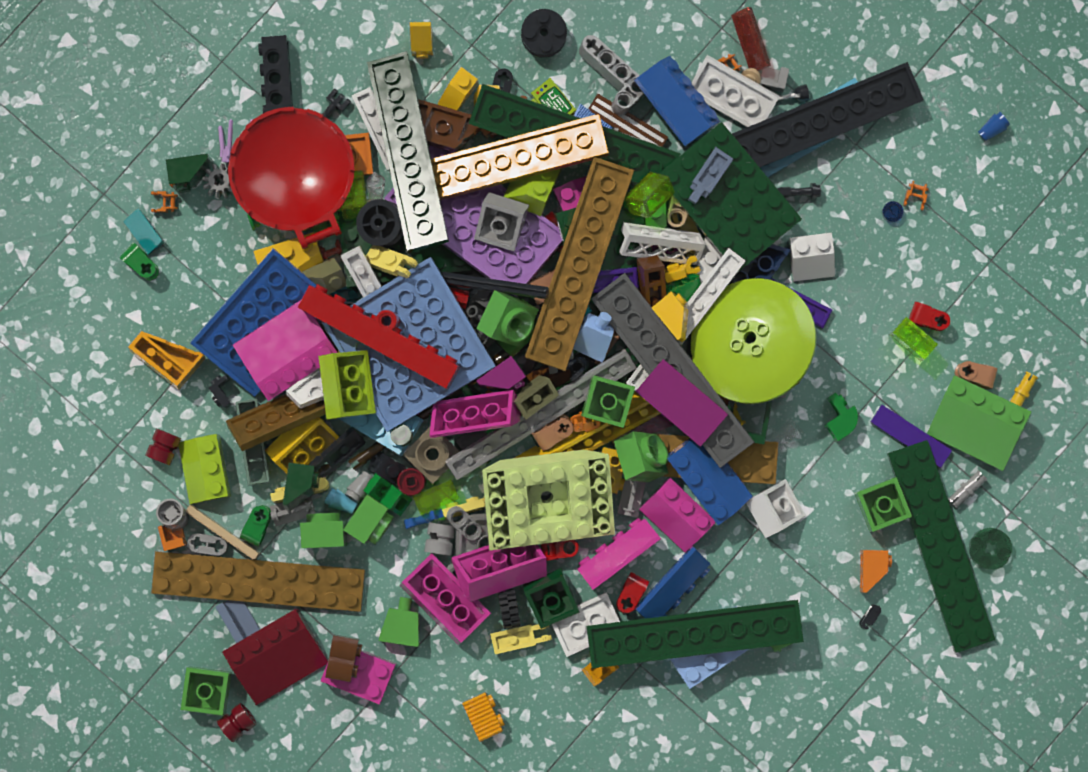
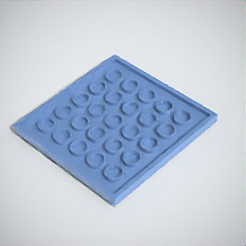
M431 257L418 264L416 268L413 267L408 270L411 272L409 278L399 276L354 304L365 309L364 314L369 317L372 314L377 316L383 310L395 312L400 318L398 328L402 330V335L408 337L411 334L420 339L419 344L427 347L429 344L439 350V355L443 357L449 355L457 359L456 364L461 366L449 389L438 385L323 322L324 327L340 353L368 350L375 411L387 432L496 367ZM391 317L385 318L384 323L386 326L391 324Z

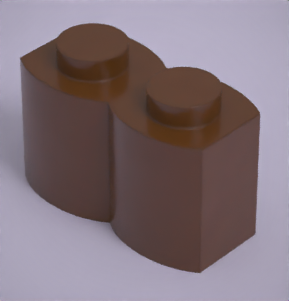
M333 635L325 678L351 682L352 678L357 677L359 666L355 665L356 657L361 656L363 644H359L360 639Z

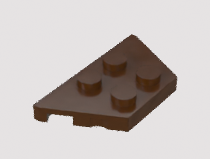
M418 99L428 145L456 153L482 129L469 124L471 114Z

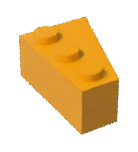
M143 331L128 346L132 354L177 390L181 389L206 359L205 355L200 352H195Z

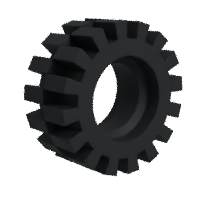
M515 589L498 592L504 629L521 627Z

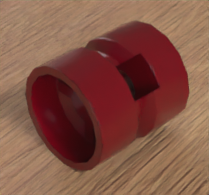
M156 428L152 437L154 443L148 446L145 456L171 465L175 456L173 450L178 448L182 438Z
M407 468L399 474L397 484L404 494L416 496L424 490L426 479L419 470Z
M242 703L231 709L230 715L225 714L217 720V724L222 732L233 743L243 736L244 730L249 731L257 725L253 715Z

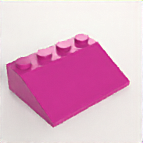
M301 300L233 344L239 357L268 401L320 368L318 356L339 353L317 318L297 308Z

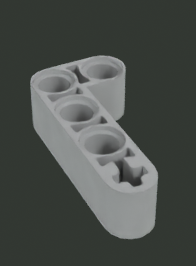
M588 35L583 39L579 47L580 56L619 91L612 102L611 108L615 114L625 115L644 95L643 91L634 81L640 75L596 36ZM601 59L608 60L609 64L602 63ZM616 73H622L625 78H619ZM632 87L639 88L640 92L633 91ZM618 101H624L627 106H621Z

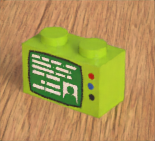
M551 78L531 92V101L574 115L576 112L575 107Z

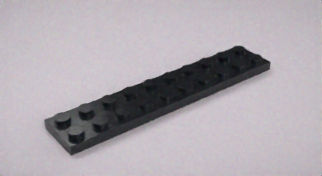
M906 62L734 132L732 135L761 168L923 102L924 99L910 66Z

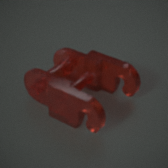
M337 239L334 248L326 251L324 247L320 246V251L323 258L328 261L332 255L338 253L340 256L342 247Z

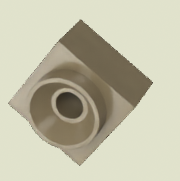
M429 427L403 455L432 484H435L449 470L445 461L460 451L445 436L431 438L429 436ZM429 450H438L439 456L436 460H429Z

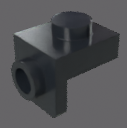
M219 375L210 382L212 386L209 387V390L214 395L212 399L219 408L223 406L227 409L233 403L220 388L230 380L226 375L223 377Z
M380 452L371 458L368 470L396 484L398 476L405 466Z

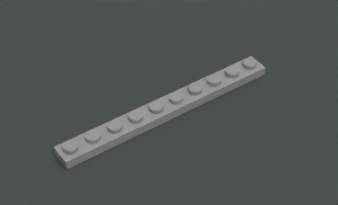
M623 349L575 381L557 391L558 397L528 419H524L521 414L520 422L513 426L495 429L445 461L456 480L460 479L585 401L592 375L617 381L636 369V366L627 351Z

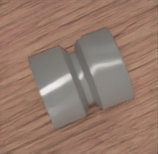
M170 498L161 501L156 509L158 520L168 530L179 531L188 523L189 514L186 513L183 505L175 499Z
M429 522L427 534L430 538L426 540L424 552L451 556L453 544L450 542V539L454 538L455 527Z

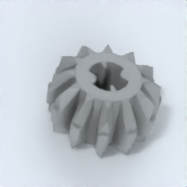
M221 163L219 169L216 164H213L212 168L214 171L211 172L209 169H206L209 177L204 176L202 178L203 181L208 182L203 185V188L210 189L208 194L212 196L215 193L217 199H220L221 193H223L225 198H228L227 191L233 193L229 182L228 168L225 170L224 163ZM220 177V179H222L223 177L224 184L221 185L219 183V186H217V178Z

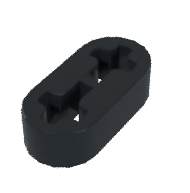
M506 68L499 69L495 73L493 85H497L500 87V90L510 93L513 75ZM505 73L509 81L506 80L504 87H501V80L498 79V76L501 77Z

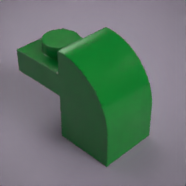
M835 392L827 397V400L838 416L826 423L825 427L835 442H838L855 429L858 422V412L855 405L847 409L845 406L848 404L841 394L837 395Z
M376 473L363 490L400 517L413 500Z

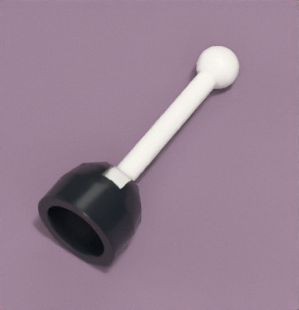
M807 84L798 86L794 93L782 95L778 100L795 97L800 102L809 101Z

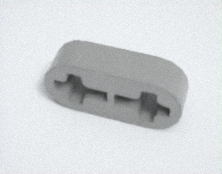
M193 534L187 541L189 549L197 553L223 555L228 549V542L219 536ZM200 537V541L206 542V546H199L196 549L192 541ZM220 540V544L224 545V548L219 549V552H216V548L209 547L210 543H217Z

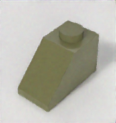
M334 257L302 271L316 285L319 284L328 289L327 294L346 287V279Z
M539 375L521 389L514 403L524 419H528L558 397L559 394L548 377Z

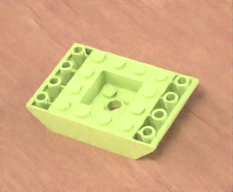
M576 450L504 459L482 470L489 550L615 534L609 454L589 450ZM545 491L552 493L548 500L540 498L541 494Z

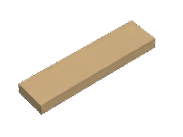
M189 505L186 509L187 514L251 559H257L261 554L195 506Z

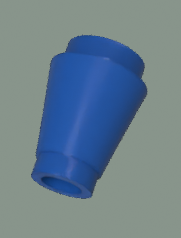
M1001 112L998 114L994 113L978 133L987 141L1006 131L1010 123Z

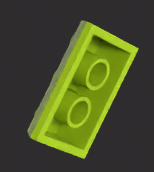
M562 168L512 181L504 197L528 204V212L542 216Z
M368 350L318 356L326 419L376 413Z
M207 435L180 442L179 450L189 504L231 497L220 435Z

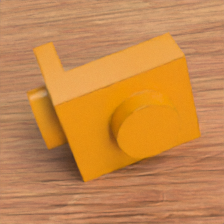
M590 662L582 671L592 685L596 686L611 673L618 670L619 666L592 668Z

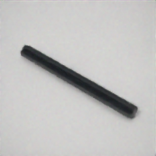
M440 271L446 283L451 286L492 292L496 290L506 294L546 299L549 296V288L544 286Z

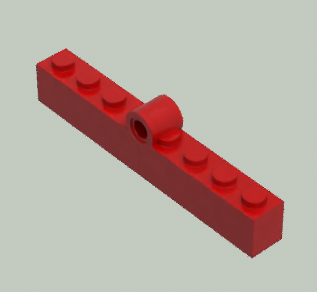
M319 284L316 287L309 285L297 308L446 389L450 388L461 366L456 364L458 360L449 355H446V357L439 355V350L429 344L427 347L419 344L421 340L411 334L408 337L402 335V330L398 328L400 318L395 312L383 310L377 316L372 314L369 317L364 314L365 309L354 304L351 307L345 304V298L337 294L334 297L327 294L328 289ZM390 316L391 324L386 326L384 320Z

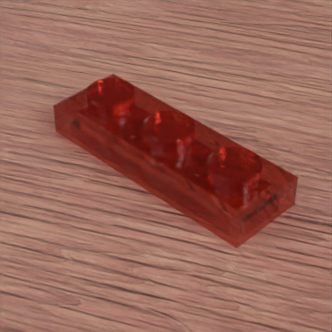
M746 7L732 14L731 17L748 68L761 71L771 66L752 7Z

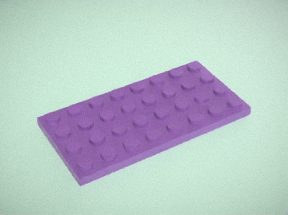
M431 145L429 146L431 159L454 153ZM502 185L440 200L449 242L442 245L486 278L528 284L563 243L559 228L544 216H538L531 212H527L525 224L515 251L475 240L474 237L483 201L489 192L504 197L507 189ZM393 187L384 200L397 204ZM509 294V295H511V296H513V297H516V298L519 296V295Z

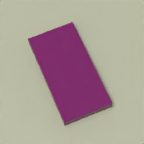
M662 359L636 390L640 396L700 447L728 415L724 409L665 359Z

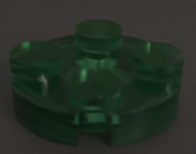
M983 528L977 531L970 539L969 553L973 562L979 567L995 570L1003 567L1008 562L1012 553V543L1008 535L1003 531L995 528ZM988 543L996 546L992 555L990 552L985 551Z

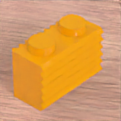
M484 692L462 703L479 742L503 732L502 726L505 723L501 715H496L493 709L496 703L491 694L487 696V693Z

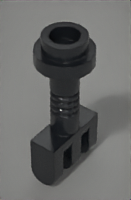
M335 88L326 97V101L330 104L322 115L327 119L336 109L343 113L351 103L349 99H346L343 104L340 103L345 97L342 93L335 99L334 97L338 93V90Z
M811 183L810 187L778 188L784 198L810 196L814 200L821 196V187L816 185V183Z

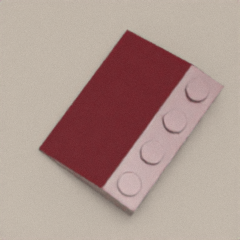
M298 608L222 651L231 669L255 705L260 704L328 663V659Z

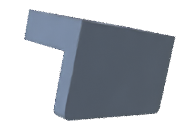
M228 600L216 606L218 613L236 643L260 630L244 601Z

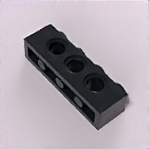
M286 35L261 37L262 43H258L259 56H263V64H260V75L264 76V84H261L262 97L266 98V105H263V113L278 108L293 107L288 38ZM274 54L279 55L278 62H269L270 56ZM274 75L281 76V80L277 84L270 82L271 77ZM280 95L282 96V102L277 105L273 104V97Z

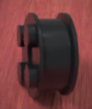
M535 10L525 18L522 24V43L526 50L534 56L541 58L554 56L563 48L566 42V23L553 10ZM542 31L547 32V35L542 36L540 33Z
M375 199L367 202L360 209L356 225L358 233L364 241L375 246L389 247L401 240L403 230L397 204L383 199Z

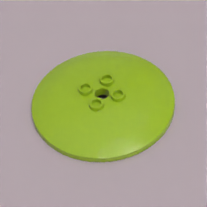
M753 278L737 281L725 287L693 329L691 335L692 359L720 396L744 404L768 402L794 388L808 371L816 349L815 322L805 302L787 286L768 279ZM754 333L756 340L751 344L746 343L747 335Z

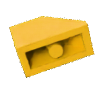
M410 22L412 56H416L418 59H426L428 55H433V30L431 22Z
M461 67L448 84L437 105L459 111L478 86V79Z
M670 292L654 305L652 309L675 338L683 343L686 340L689 312L685 306L687 301L680 293L676 295Z

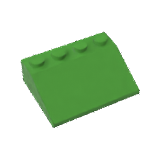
M954 375L927 434L1004 471L1031 417V411Z

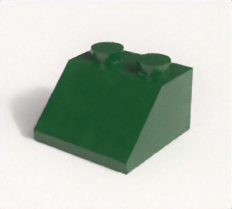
M208 154L166 159L169 185L174 190H178L179 193L190 192L191 188H196L207 174L206 169L210 170L214 164L213 159Z
M289 463L282 504L286 511L293 510L313 495L315 488H319L320 476L315 466Z
M562 568L548 573L545 577L523 584L524 593L541 629L580 613Z

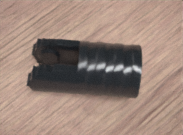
M578 353L568 362L566 370H570L573 373L570 379L572 381L578 379L594 365L595 359Z

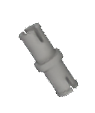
M978 470L966 483L960 484L961 487L948 498L949 502L953 503V506L957 509L969 496L972 497L975 494L974 492L987 481V478L984 475L982 476V473Z

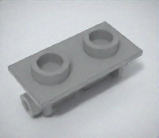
M625 480L618 514L638 518L646 482Z
M311 496L291 511H286L282 505L283 503L270 506V514L272 520H274L275 527L304 519L306 514H315Z

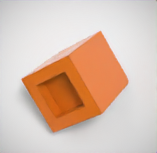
M163 525L158 526L164 551L187 546L183 529L171 531Z

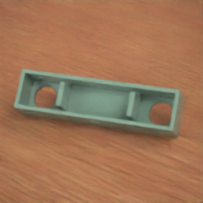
M257 399L237 401L235 403L237 415L241 414L243 407L248 406L252 409L258 407ZM262 442L242 451L247 485L269 483L264 443ZM259 468L263 472L260 480H253L251 478L250 472L252 469Z

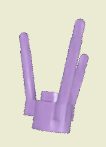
M232 119L229 120L227 146L224 145L222 126L218 127L220 157H222L221 162L229 163L231 155Z

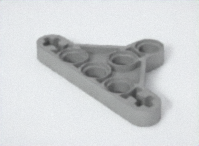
M459 506L449 509L447 520L456 528L455 556L481 548V540L488 538L486 514L469 515ZM462 512L461 520L454 522L452 520L453 514ZM475 525V533L471 535L466 534L468 526ZM452 562L447 567L451 573L455 570Z

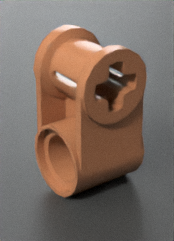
M966 361L956 366L954 374L981 388L993 389L998 369L993 366ZM967 367V371H969L970 374L965 375V372L962 371L963 368Z
M562 414L533 432L532 435L541 450H547L570 436L573 432V425L570 422V418L566 414Z

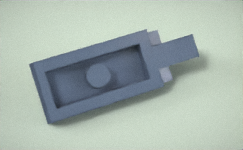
M715 147L692 181L690 188L694 191L688 201L695 205L700 196L706 198L716 186L733 158Z

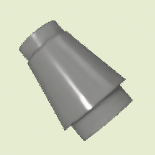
M363 471L346 488L347 492L345 495L359 504L367 494L363 490L369 480L372 479V476Z

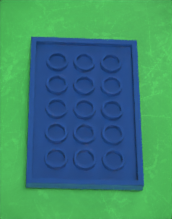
M272 248L190 341V344L255 397L259 393L260 388L239 357L233 344L300 301L309 285L316 287V284L276 249Z

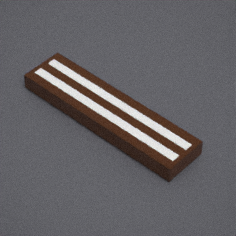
M600 94L596 95L588 110L595 115L599 114L600 119L613 129L618 128L619 132L663 147L668 136L629 112L622 116L615 114L611 108L612 102Z

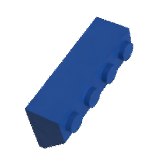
M671 56L660 60L634 80L684 146L703 137L721 122L716 112L708 106L702 94L695 89L691 80L685 76L678 63Z
M691 438L668 453V461L717 525H720L734 515L753 497L728 462L720 468L703 445L700 447Z
M691 546L640 601L635 610L645 619L667 616L665 613L670 608L674 610L681 603L680 597L684 592L689 594L696 586L694 584L695 580L698 577L702 579L710 571L708 566L711 563Z

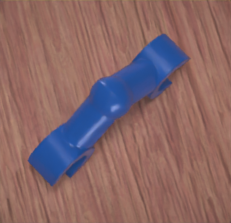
M442 508L436 511L432 510L419 517L404 520L406 529L431 523L433 520L444 517Z

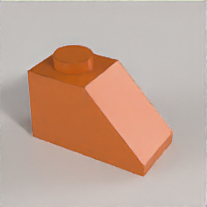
M860 550V592L867 593L888 573V567H892V555H888V551Z

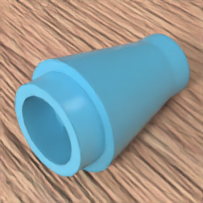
M331 488L324 501L328 507L352 514L357 505L356 502L352 501L338 488L336 490Z

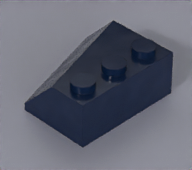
M772 244L736 273L728 285L753 278L770 280L791 249Z

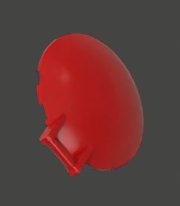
M294 107L274 109L253 119L245 126L239 137L236 138L230 152L228 166L230 186L242 209L253 219L265 226L278 230L295 231L302 249H306L308 245L334 234L336 236L342 234L334 214L346 201L353 185L355 172L353 152L342 130L335 123L316 111ZM330 221L331 227L304 238L302 231Z

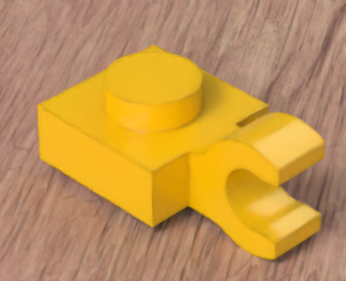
M689 257L685 264H669L665 268L666 282L670 283L685 278L688 274L700 272V266H691L693 262L697 261V257Z

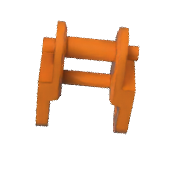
M728 54V58L722 57L717 60L728 66L726 62L730 60L734 66L733 70L738 72L742 65L738 66L733 58L735 54Z
M912 181L908 185L910 190L906 191L903 206L907 205L909 196H915L922 200L920 210L923 211L928 195L925 194V191H928V188H926L927 184L921 186L914 184V181ZM913 188L922 190V194L912 193Z
M167 191L151 192V195H162L163 207L157 210L151 209L152 213H168V210H171V212L178 210V207H175V197H178L177 194H174V192L168 194ZM166 197H171L170 207H166Z
M582 411L570 418V422L575 424L573 426L575 432L584 430L587 432L600 427V421L596 420L594 425L593 421L589 420L590 418L581 416Z

